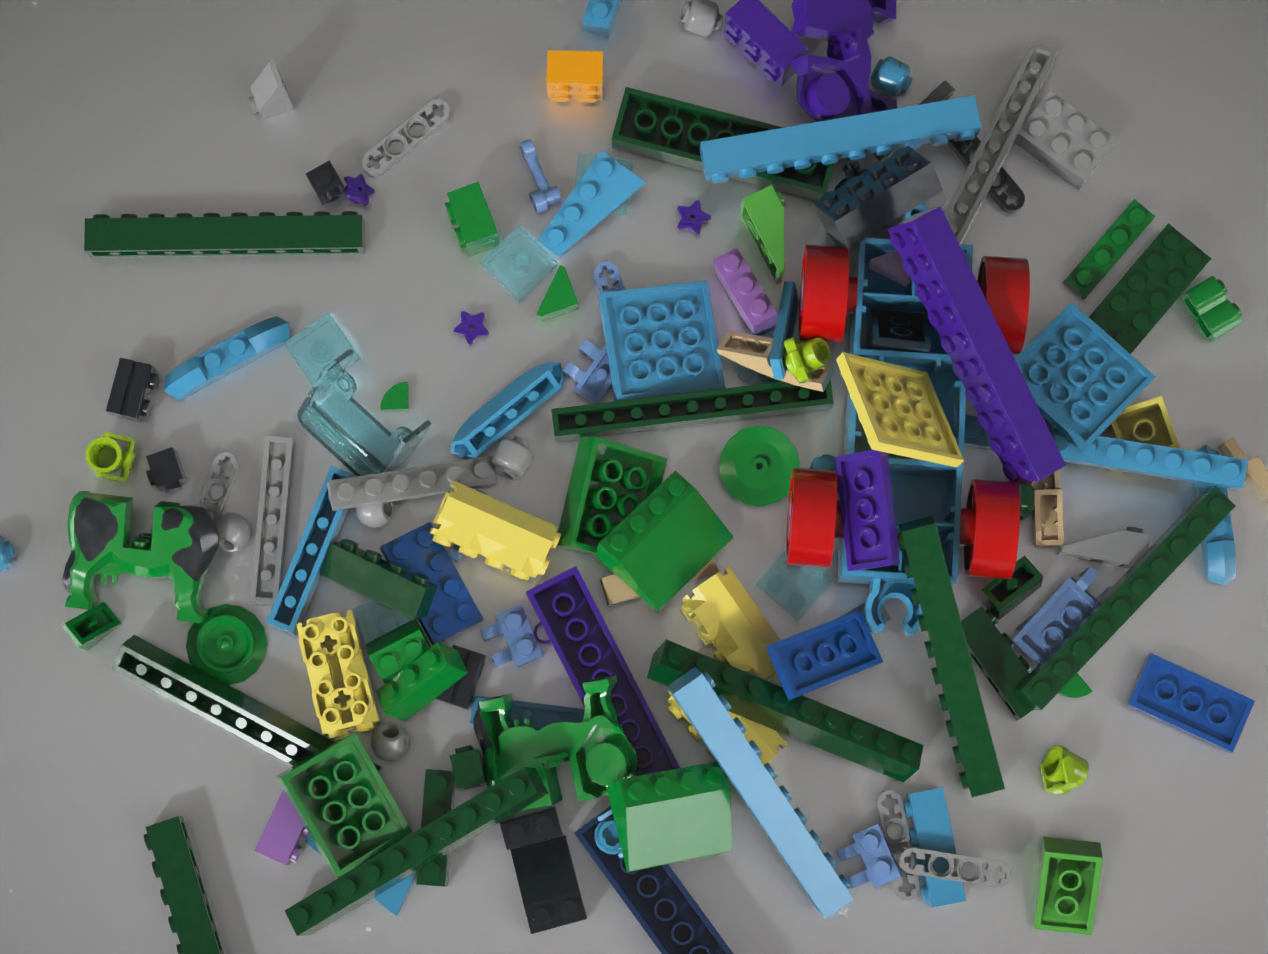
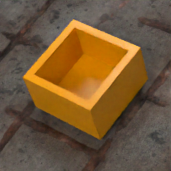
M547 50L548 98H553L555 102L581 99L580 101L584 103H595L597 100H603V51Z

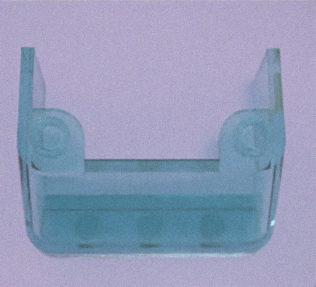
M349 349L322 369L298 410V420L305 430L354 475L364 476L395 471L417 448L432 423L427 420L413 432L403 426L398 427L392 433L389 432L352 398L357 387L354 378L345 370L346 365L354 354V351Z

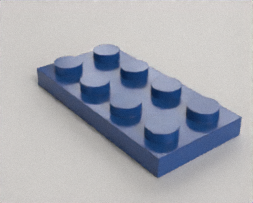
M428 522L382 545L380 550L387 562L401 563L406 567V571L413 574L415 572L424 574L430 578V582L438 585L427 617L418 619L432 646H434L437 642L441 643L482 622L483 617L451 558L448 556L445 547L432 541L434 535L429 532L434 527L431 522Z
M861 610L766 647L788 701L883 662Z
M1150 653L1127 705L1229 753H1233L1255 701Z

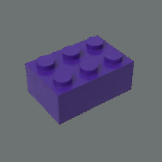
M739 0L726 12L724 35L733 45L738 44L744 50L745 57L751 63L755 64L757 62L764 69L763 74L770 82L774 83L776 81L780 86L787 82L796 73L792 67V60L807 54L808 48L759 0Z

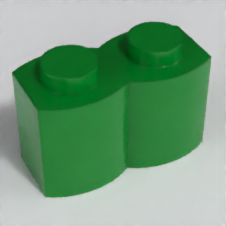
M1214 276L1204 280L1181 295L1184 305L1209 343L1242 323L1241 310L1235 303H1231L1227 299L1226 286L1220 279L1216 280Z

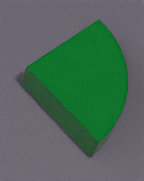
M408 382L398 383L385 393L380 405L381 411H409Z
M1077 673L1058 694L1069 698H1080L1093 691Z

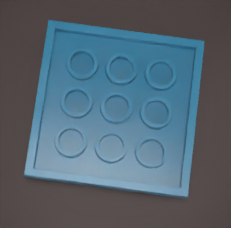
M707 280L598 294L615 401L726 388L721 358L717 352L719 346Z
M1072 302L1015 357V361L1043 418L1082 453L1156 377Z

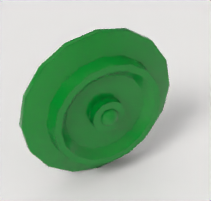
M758 425L741 429L732 436L721 452L719 463L723 485L730 494L745 504L755 506L777 503L788 495L792 468L800 467L797 450L789 438L772 427Z
M223 604L209 608L208 618L203 623L192 624L188 631L186 650L192 666L228 685L244 682L258 671L265 659L268 642L264 626L255 614L241 606Z

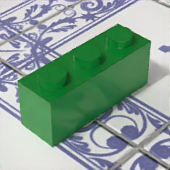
M437 642L375 692L386 715L407 721L468 672L458 650Z

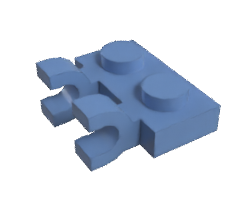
M585 339L578 352L592 359L593 363L585 373L569 361L563 370V374L578 383L574 391L591 403L597 404L612 385L606 344L600 350Z
M522 604L496 614L495 617L498 623L480 629L484 642L503 634L509 647L507 650L491 655L496 668L513 660L518 668L543 657Z
M880 823L853 834L855 843L836 851L840 862L861 854L867 870L848 877L852 888L871 880L874 887L877 888L902 877V873Z

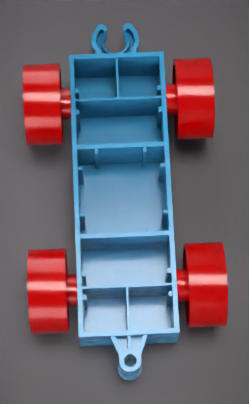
M922 203L904 214L900 222L914 214L929 210V208ZM865 238L858 242L854 253L853 277H849V248L805 244L799 298V340L806 341L818 337L826 342L842 343L846 314H851L849 354L927 372L963 456L966 389L961 379L956 376L953 370V362L949 354L942 348L941 338L929 319L931 349L927 353L869 350L867 347L871 308L927 314L928 318V311L924 303L916 295L914 282L911 276L905 272L903 260L898 250L893 247L890 239ZM962 244L961 249L972 270L973 245ZM983 256L979 266L977 282L1012 354H1019L1022 352L1029 313L1030 271L1027 258ZM848 388L844 455L872 450L863 426L859 421L854 403L850 398ZM888 453L897 534H901L899 524L933 516L952 587L958 582L959 546H963L966 576L1011 579L1017 559L1020 530V495L1017 482L972 479L969 486L966 508H961L963 462L958 467ZM792 468L787 513L786 564L830 567L834 538H839L837 582L869 584V596L865 602L864 616L871 632L879 634L884 630L885 619L882 616V605L888 599L897 598L905 603L908 611L907 617L903 621V633L906 636L914 635L920 628L917 615L922 614L920 604L914 605L910 589L914 588L915 585L913 577L907 579L903 562L908 561L906 551L900 552L899 550L900 564L848 571L840 500H837L836 470Z

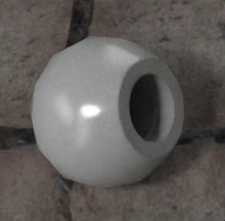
M393 502L355 507L356 517L366 527L378 528L384 526L393 516L394 504Z
M226 513L219 516L214 522L219 535L220 549L229 552L238 551L244 548L250 540L251 528L247 519L236 513Z
M387 722L379 725L373 731L370 744L375 756L384 761L393 762L401 759L407 753L410 746V737L406 729L401 725Z

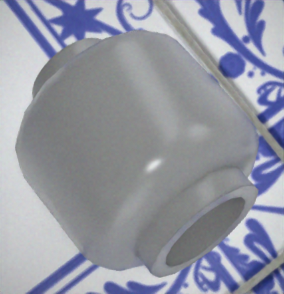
M691 0L690 2H685L680 21L684 23L686 31L701 36H709L713 30H719L723 15L719 14V7L713 1Z
M514 436L513 439L505 438L501 440L492 456V463L495 466L494 470L499 475L511 480L515 477L523 476L533 459L532 451L528 448L529 443L517 436Z

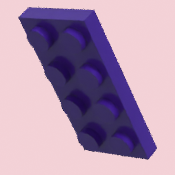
M868 450L835 457L848 571L900 564L888 453Z

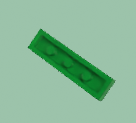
M1134 199L1063 283L1085 300L1156 216Z

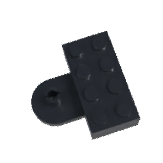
M907 146L896 150L891 157L882 162L875 163L869 168L861 169L858 161L848 162L851 169L846 164L842 167L846 177L836 185L834 191L825 193L814 205L826 230L845 247L850 248L942 192L943 188L932 163Z

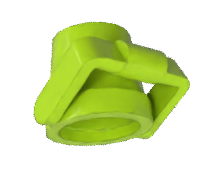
M797 337L784 340L786 366L799 383L813 380L811 375L831 360V350L822 338L817 337L803 342H798Z
M104 432L103 437L92 440L85 451V459L88 465L96 471L95 477L117 482L126 481L129 470H132L135 442L132 438ZM115 440L127 442L124 453L121 446ZM120 468H122V469H121L120 477H119V476L110 475V474H106V473H114V472L118 471Z
M1061 745L1053 746L1040 764L1045 791L1059 795L1068 793L1070 789L1082 785L1089 771L1087 760L1070 752L1066 747Z

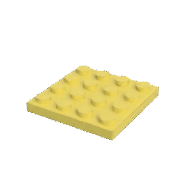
M841 353L836 361L872 450L958 467L964 461L927 372L849 353Z

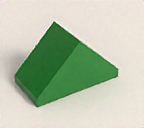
M559 266L537 311L538 321L544 322L579 309L578 301L564 266Z
M102 602L67 621L62 627L79 648L89 651L115 630L121 622L105 602Z

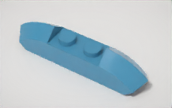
M278 316L266 319L196 355L165 376L164 391L177 400L187 398L274 351L290 340L289 322Z
M547 362L538 365L509 384L464 422L454 437L450 452L466 460L478 457L562 388L564 376L561 363Z
M1207 445L1197 450V452L1219 455V452ZM1193 483L1195 500L1206 488L1214 486ZM1217 487L1228 498L1227 488ZM1229 513L1201 542L1207 579L1224 586L1236 577L1235 544L1231 514Z

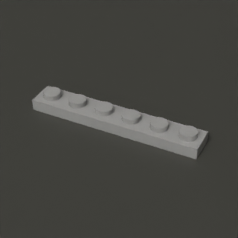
M265 436L250 591V603L274 605L281 588L294 439L292 437Z
M492 456L331 480L328 481L327 488L332 511L444 494L446 492L450 493V491L453 492L454 488L450 487L452 481L472 489L495 486L497 478L494 464L492 463Z

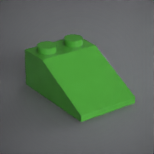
M770 185L743 198L740 215L777 285L782 282L785 271L784 206H786V202L779 190L775 192L773 186Z
M1043 837L1034 929L1092 935L1103 860L1101 843Z

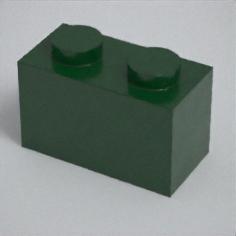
M1024 555L1016 562L1012 578H995L981 589L980 600L1000 620L1042 586L1043 575Z
M472 745L456 748V754L449 756L457 790L464 791L485 786L487 782L481 751L478 749L474 750Z

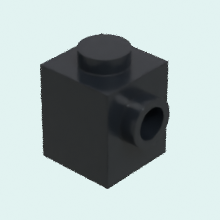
M330 160L306 173L308 181L322 205L338 200L345 193V187Z
M173 447L146 456L150 467L146 474L151 486L156 485V488L161 492L172 493L182 488L181 485L187 483L178 452Z

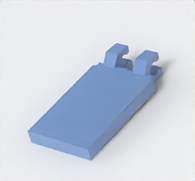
M1092 567L1086 568L1076 580L1073 577L1067 578L1011 639L1037 665L1112 588V586L1107 587L1097 599L1086 590L1099 575Z

